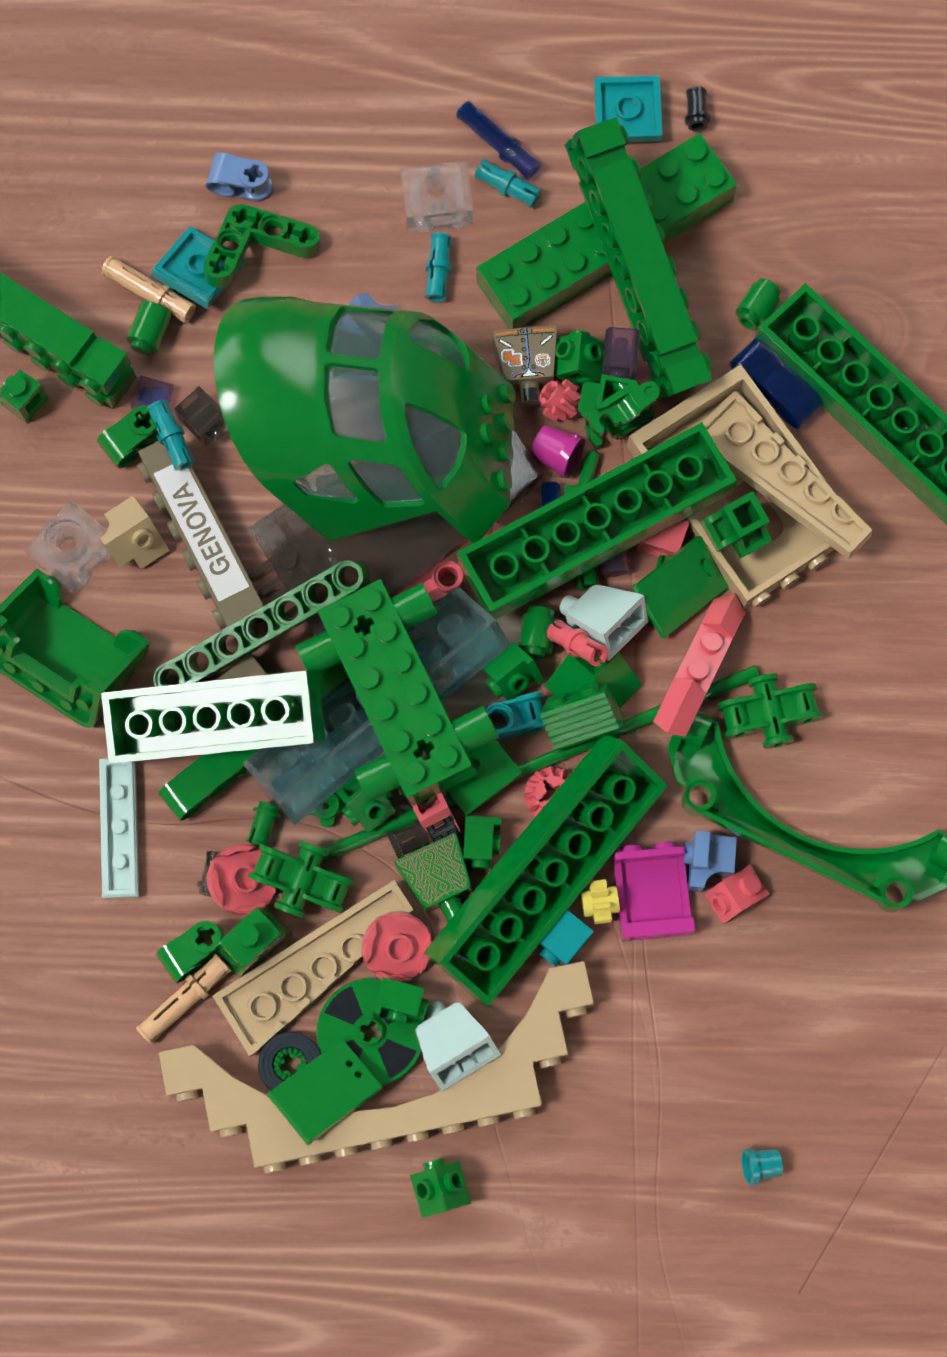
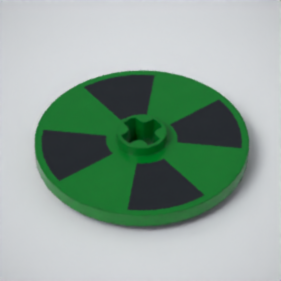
M359 979L339 988L324 1004L317 1023V1043L322 1054L343 1039L383 1086L404 1076L417 1061L421 1053V1046L416 1029L423 1021L418 1019L416 1021L408 1020V1024H400L388 1020V1014L381 1012L379 1019L372 1017L381 979ZM371 1023H375L377 1025L376 1031L381 1033L379 1038L373 1037L370 1042H366L364 1040L365 1034L360 1030L362 1027H369Z

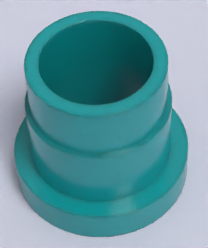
M752 1148L742 1150L741 1166L745 1181L749 1186L758 1185L761 1180L782 1176L783 1164L777 1149L754 1151Z

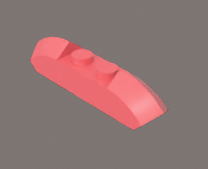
M736 593L714 598L653 722L669 734L686 737L746 612Z

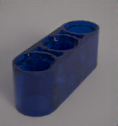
M754 338L730 361L732 370L742 365L775 412L795 429L801 428L823 406V400L820 395L759 339Z

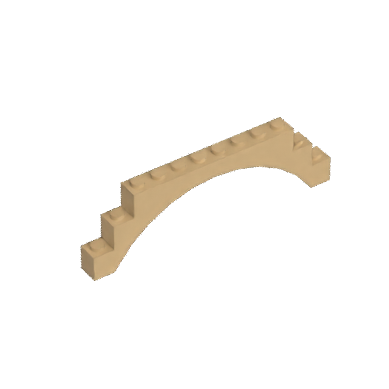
M584 961L550 968L528 1013L498 1049L501 1056L444 1091L440 1090L432 1095L391 1108L352 1112L314 1140L311 1145H307L267 1095L235 1079L196 1045L158 1053L166 1096H176L177 1102H183L199 1098L198 1091H203L210 1132H220V1137L224 1138L242 1134L241 1127L247 1126L254 1168L263 1167L264 1173L267 1174L285 1170V1162L298 1159L300 1166L322 1162L321 1154L335 1152L336 1158L358 1154V1146L371 1144L372 1150H378L393 1146L392 1139L404 1136L407 1137V1142L409 1143L428 1139V1131L441 1128L443 1135L464 1131V1123L478 1121L479 1127L500 1123L499 1116L513 1113L514 1120L536 1115L534 1108L541 1107L542 1104L533 1064L539 1063L540 1069L561 1065L560 1058L567 1057L568 1053L559 1014L565 1013L566 1018L586 1015V1008L592 1007L594 1003Z

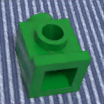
M21 369L14 376H9L1 386V405L25 423H28L48 400L42 385Z
M512 642L482 667L488 678L485 685L496 699L503 697L506 701L511 700L534 681L538 684L544 681L534 660L515 642Z
M466 816L463 859L464 863H470L471 869L491 870L492 855L499 856L500 834H493V830H501V818Z
M382 977L372 1017L379 1019L381 1012L388 1014V1020L400 1024H408V1020L416 1021L418 1019L423 1021L429 1002L428 999L422 998L424 988Z

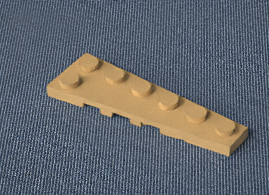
M734 390L702 421L731 471L847 559H850L871 538L873 530L841 497L833 492V489L822 478H817L806 467L807 463L799 455L795 456L784 444L785 440L777 432L773 433L762 422L763 418Z

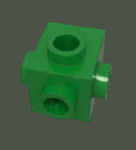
M575 330L570 335L556 338L553 377L562 381L568 379L576 386H581L586 381H600L604 342L592 337L589 332L583 330Z
M355 774L334 790L346 805L341 810L353 826L360 823L368 833L375 827L384 824L388 817L396 811L388 801L393 796L391 792L370 802Z
M444 1158L432 1160L422 1164L424 1171L410 1175L422 1218L472 1204L460 1160L445 1164Z

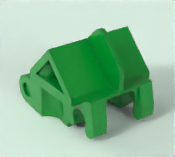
M602 374L600 384L589 381L584 382L578 411L585 419L584 429L592 446L596 449L601 447L602 439L599 437L603 436L604 430L610 433L612 439L616 437L621 439L628 433L638 430L652 419L655 413L653 403L660 394L658 385L648 381L639 386L636 380Z

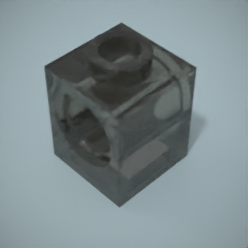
M200 386L174 408L178 420L205 447L212 441L218 442L228 431L221 407Z

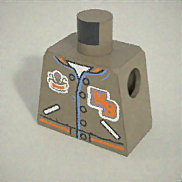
M556 325L492 330V345L500 375L512 384L515 391H520L521 405L524 407L540 405V389H543L547 383L553 381L557 335Z

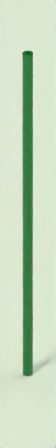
M754 665L711 683L703 701L746 684L749 679L759 676ZM662 704L625 719L621 730L607 734V736L618 738L654 723L653 721ZM601 737L562 750H552L516 765L522 772V775L516 780L590 750ZM448 794L444 796L449 808L457 806ZM414 809L388 819L384 824L375 827L369 833L364 829L322 847L330 852L328 856L323 857L321 863L419 822Z

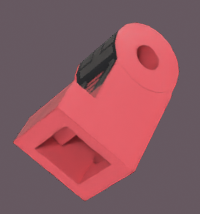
M442 792L435 795L436 798L429 804L412 805L419 822L426 832L430 834L433 842L453 833L458 834L461 832Z

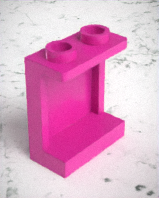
M673 841L656 843L655 849L641 850V845H627L620 847V852L614 853L612 860L620 913L618 915L621 942L689 936L695 932L694 917H691L686 868L683 863L684 855L686 854L685 846L676 847V842Z

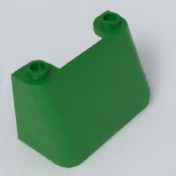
M36 568L0 604V673L85 728H91L104 715L101 693L121 691L147 654L150 642L135 630H121L116 637L107 633L62 603L63 592L60 582L53 576L46 575Z

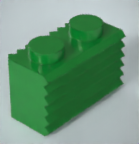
M591 682L583 685L578 689V693H573L570 696H566L565 693L555 694L546 700L540 712V718L555 751L619 731L624 721L609 683L598 685V682Z

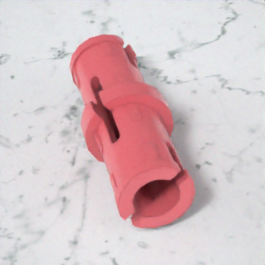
M561 620L554 621L555 625L561 629L550 624L547 630V637L551 641L563 646L569 655L581 657L595 667L600 666L601 663L594 659V657L603 663L608 657L607 647L590 639L589 634L584 630L573 629Z

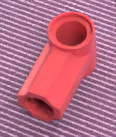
M453 561L440 562L433 571L397 588L396 592L400 594L423 582L435 605L445 599L456 598L462 593L465 585L463 572L460 566ZM448 573L458 577L457 582L449 587L443 586L439 582L441 577Z

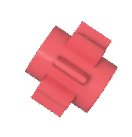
M565 379L562 383L558 380L547 383L539 396L541 402L539 406L544 409L542 414L553 422L558 418L562 421L573 418L578 412L581 395L576 392L578 387L568 379Z

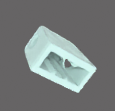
M602 585L592 586L580 598L567 595L563 598L560 605V612L566 615L568 626L573 629L584 630L589 634L590 639L607 647L608 657L606 660L608 661L649 622L644 595Z
M435 1001L427 1006L425 1015L428 1020L418 1025L416 1033L427 1069L441 1091H444L501 1056L487 1031L461 1003H454L446 1008L443 1002Z

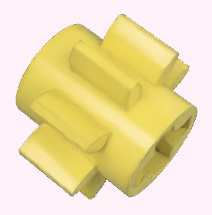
M606 879L590 881L588 883L589 890H584L580 893L584 917L593 916L594 924L609 923L612 920L611 914L620 913L616 886L607 887Z

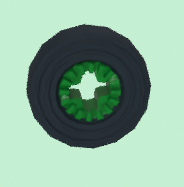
M286 1032L274 1036L265 1044L259 1054L258 1070L261 1080L269 1090H273L292 1076L289 1071L282 1072L281 1066L285 1064V1056L290 1055L292 1059H300L301 1063L296 1066L298 1072L321 1055L319 1048L313 1040L301 1033Z

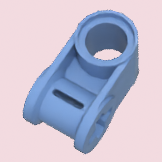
M222 152L214 154L206 182V188L214 194L226 197L232 196L254 202L266 200L271 195L273 188L267 166L263 162L236 157Z

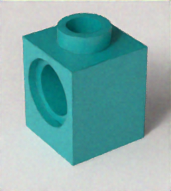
M566 910L539 943L538 947L542 949L539 955L553 967H556L558 964L562 966L568 965L592 936L593 930Z

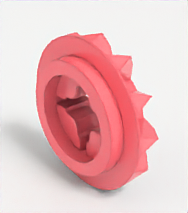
M550 766L537 770L527 781L524 798L527 808L534 816L548 802L544 800L540 803L547 792L544 783L546 782L553 789L560 787L570 775L566 769Z

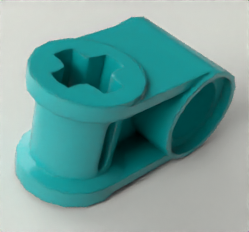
M542 692L528 693L515 699L494 703L486 709L489 717L500 715L507 721L506 727L496 729L499 738L496 739L497 741L546 730L540 718L542 710L541 700L543 699Z

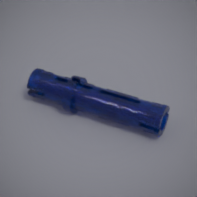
M466 101L458 109L456 118L465 123L499 153L501 161L504 163L509 162L527 180L531 179L538 172L541 163L521 147L522 143L517 138L512 139L475 107L471 101Z

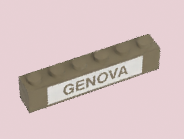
M159 441L138 451L142 463L138 464L137 467L145 483L153 482L157 491L152 493V496L160 512L168 511L172 520L166 524L174 540L182 539L187 550L181 553L190 571L197 568L202 579L196 583L205 600L212 597L217 609L211 612L220 630L263 607L192 466L175 471L167 450ZM259 618L256 624L264 621V619Z

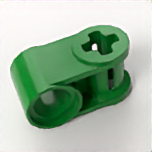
M146 405L134 408L117 423L105 429L97 438L98 445L119 469L131 464L139 456L138 451L158 441L157 436L159 433ZM143 421H146L147 423L151 424L150 428L146 429L145 427L141 426V423Z
M200 921L182 935L161 947L157 951L156 956L174 982L178 984L184 981L189 974L193 975L202 965L212 959L215 954H218L219 942L226 935L224 930L215 923ZM205 931L211 934L215 933L211 937L214 942L211 946L205 943L201 944L204 941L202 934Z

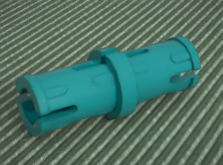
M486 159L481 160L480 165L482 167H477L474 178L498 189L499 194L504 197L509 195L530 208L535 206L536 202L534 200L538 201L542 191L541 188H537L518 178L517 173L512 170L507 172Z
M444 232L431 234L430 255L425 265V271L428 273L425 299L434 303L446 301L447 280L452 270V264L449 262L452 236Z
M163 399L149 405L147 410L159 433L157 436L158 441L167 450L174 470L179 471L180 468L183 470L194 464L195 460L183 437L185 432L182 426L177 424L168 401Z

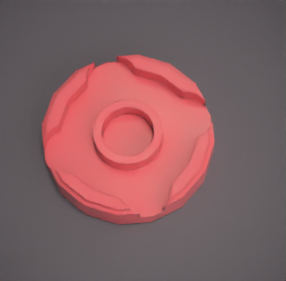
M236 844L221 851L211 861L207 873V886L213 901L223 911L233 915H248L257 907H266L270 903L269 901L272 899L273 894H275L276 888L248 878L249 872L254 871L261 851L256 849L257 847L250 844Z
M390 911L377 917L367 927L362 938L361 954L365 965L377 978L382 980V977L405 983L412 980L411 978L415 977L418 973L421 974L427 968L430 958L423 952L433 940L427 927L419 918L404 911Z

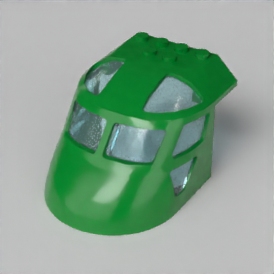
M296 297L248 298L234 303L223 315L214 345V375L218 400L232 441L255 478L270 493L328 541L437 511L473 544L485 536L510 504V489L513 486L511 460L514 457L512 431L515 427L513 418V402L516 398L515 390L510 382H507L470 346L430 315L416 311L316 302Z

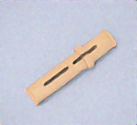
M114 256L108 257L101 269L103 270L101 272L102 275L114 280L138 296L167 308L173 316L183 323L189 322L193 317L196 305L178 296L171 287L166 284L156 283L144 274L122 263Z
M215 954L193 976L189 974L185 978L187 982L162 1003L146 1020L136 1027L137 1031L152 1045L165 1030L200 998L206 999L209 996L208 991L225 975L230 973L231 969Z

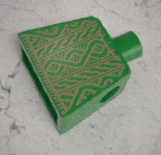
M456 833L394 861L396 870L426 913L440 907L447 923L463 905L460 897L471 892V884Z

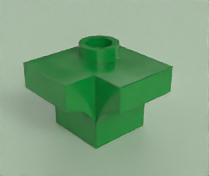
M753 491L724 506L700 522L716 552L732 544L740 559L772 542L767 528V524L770 521Z

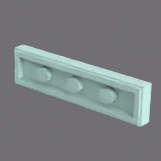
M109 758L99 759L102 898H139L136 761L109 764Z

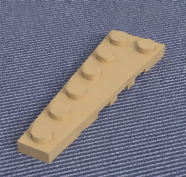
M395 880L213 995L214 1000L250 1057L261 1050L270 1039L282 1031L363 958L361 954L362 938L367 927L377 917L390 911H404L409 914L414 911Z

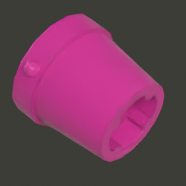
M544 426L534 440L531 456L554 470L561 478H567L580 460L585 446V439L577 433L569 434L549 426Z

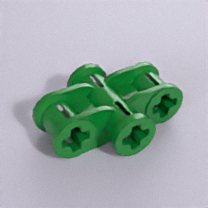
M777 673L764 674L749 679L747 681L748 686L753 688L754 695L733 698L718 704L719 711H723L727 731L724 733L725 738L736 739L763 732L765 737L763 742L764 749L778 748L793 743V735H789L787 727L809 724L824 718L823 712L818 710L814 691L817 690L816 684L806 683L778 690L776 682L779 678Z
M300 840L298 845L301 849L297 858L285 852L260 844L259 850L261 854L254 871L249 872L248 878L283 890L280 901H276L274 907L303 918L305 915L303 908L306 900H309L335 912L343 913L344 907L342 904L349 886H353L356 880L320 867L323 857L328 856L330 851Z

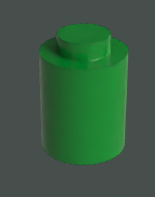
M142 301L126 337V340L131 344L130 348L142 355L158 352L172 313L157 303Z

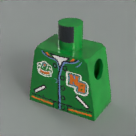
M257 907L220 940L218 954L241 978L254 970L292 933L268 907Z

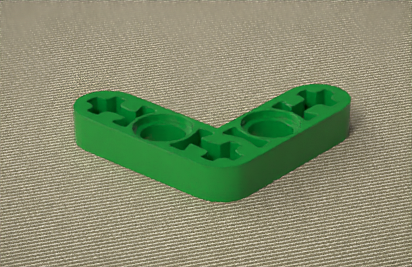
M245 204L234 205L228 210L205 259L204 279L208 285L214 288H224L230 285L235 278L250 242L298 257H311L319 249V232L314 226ZM241 219H246L242 222V224L237 223L240 222ZM275 226L280 228L282 232L279 235L272 236L264 230L267 227ZM288 232L292 233L290 234V239H287ZM304 238L309 239L305 243H301ZM227 241H234L239 245V248L229 251L221 245ZM221 260L224 261V270H221L219 274L214 273L218 271Z

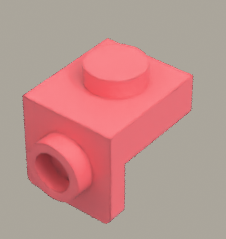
M751 865L722 880L705 893L711 908L718 915L722 923L728 922L739 913L770 895Z

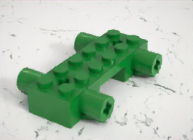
M379 579L318 610L326 631L296 645V649L307 671L318 670V674L342 662L380 741L385 755L354 770L367 799L371 802L401 787L406 798L414 806L477 775L478 773L468 753L499 738V735L484 706L452 721L417 653L418 650L407 630L438 614L423 582L391 597L387 587ZM370 626L371 633L364 635V629ZM430 748L431 758L425 760L422 757L423 751Z

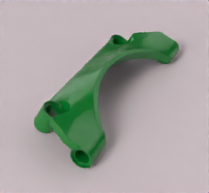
M697 712L686 737L672 735L667 745V752L675 782L685 788L681 802L685 812L689 815L701 816L877 903L886 912H897L907 906L911 900L919 902L947 888V833L938 829L912 842L878 849H852L818 842L783 825L753 799L731 766L724 749L718 721ZM694 790L703 791L708 797V803L704 806L695 805L690 800V792ZM888 886H896L902 892V901L900 903H894L888 899L886 895Z

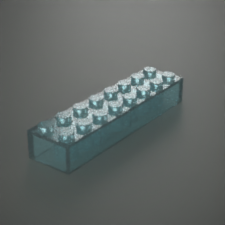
M458 586L435 604L438 612L437 615L407 629L441 702L445 701L510 646L497 620ZM349 676L321 698L326 741L261 748L243 763L260 788L294 825L299 823L354 777L355 769L373 761L384 751Z

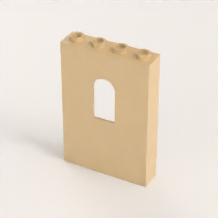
M742 365L737 366L637 430L628 438L627 448L635 458L701 423L735 390L763 418L762 422L773 433L777 432L785 440L784 444L795 456L799 455L807 463L806 467L817 478H822L828 484ZM734 474V476L737 479L736 486L744 482L741 478ZM766 497L765 499L781 519L782 533L776 540L741 559L732 544L716 552L700 523L703 519L728 505L729 502L726 498L683 520L689 522L687 532L692 539L696 536H701L723 575L729 591L732 594L736 593L744 609L751 604L755 608L759 607L772 597L771 591L779 586L782 589L788 588L800 578L798 575L800 572L808 567L811 571L817 569L828 560L826 555L835 550Z

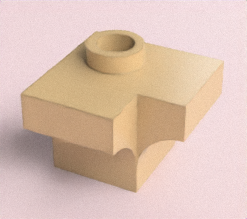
M133 495L104 514L109 522V527L100 539L119 568L134 559L140 569L170 551L151 519Z

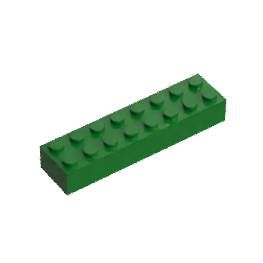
M701 133L696 134L640 168L641 177L639 180L643 191L646 190L650 194L653 203L651 213L655 224L659 223L663 229L665 242L728 205L734 199L737 183ZM585 202L476 267V283L508 329L525 328L612 275Z
M804 283L758 326L753 342L947 525V415L807 283Z
M703 422L459 550L457 552L458 565L489 620L493 622L733 494L737 479Z
M607 735L601 736L423 953L471 996L489 1006L668 785L623 740Z

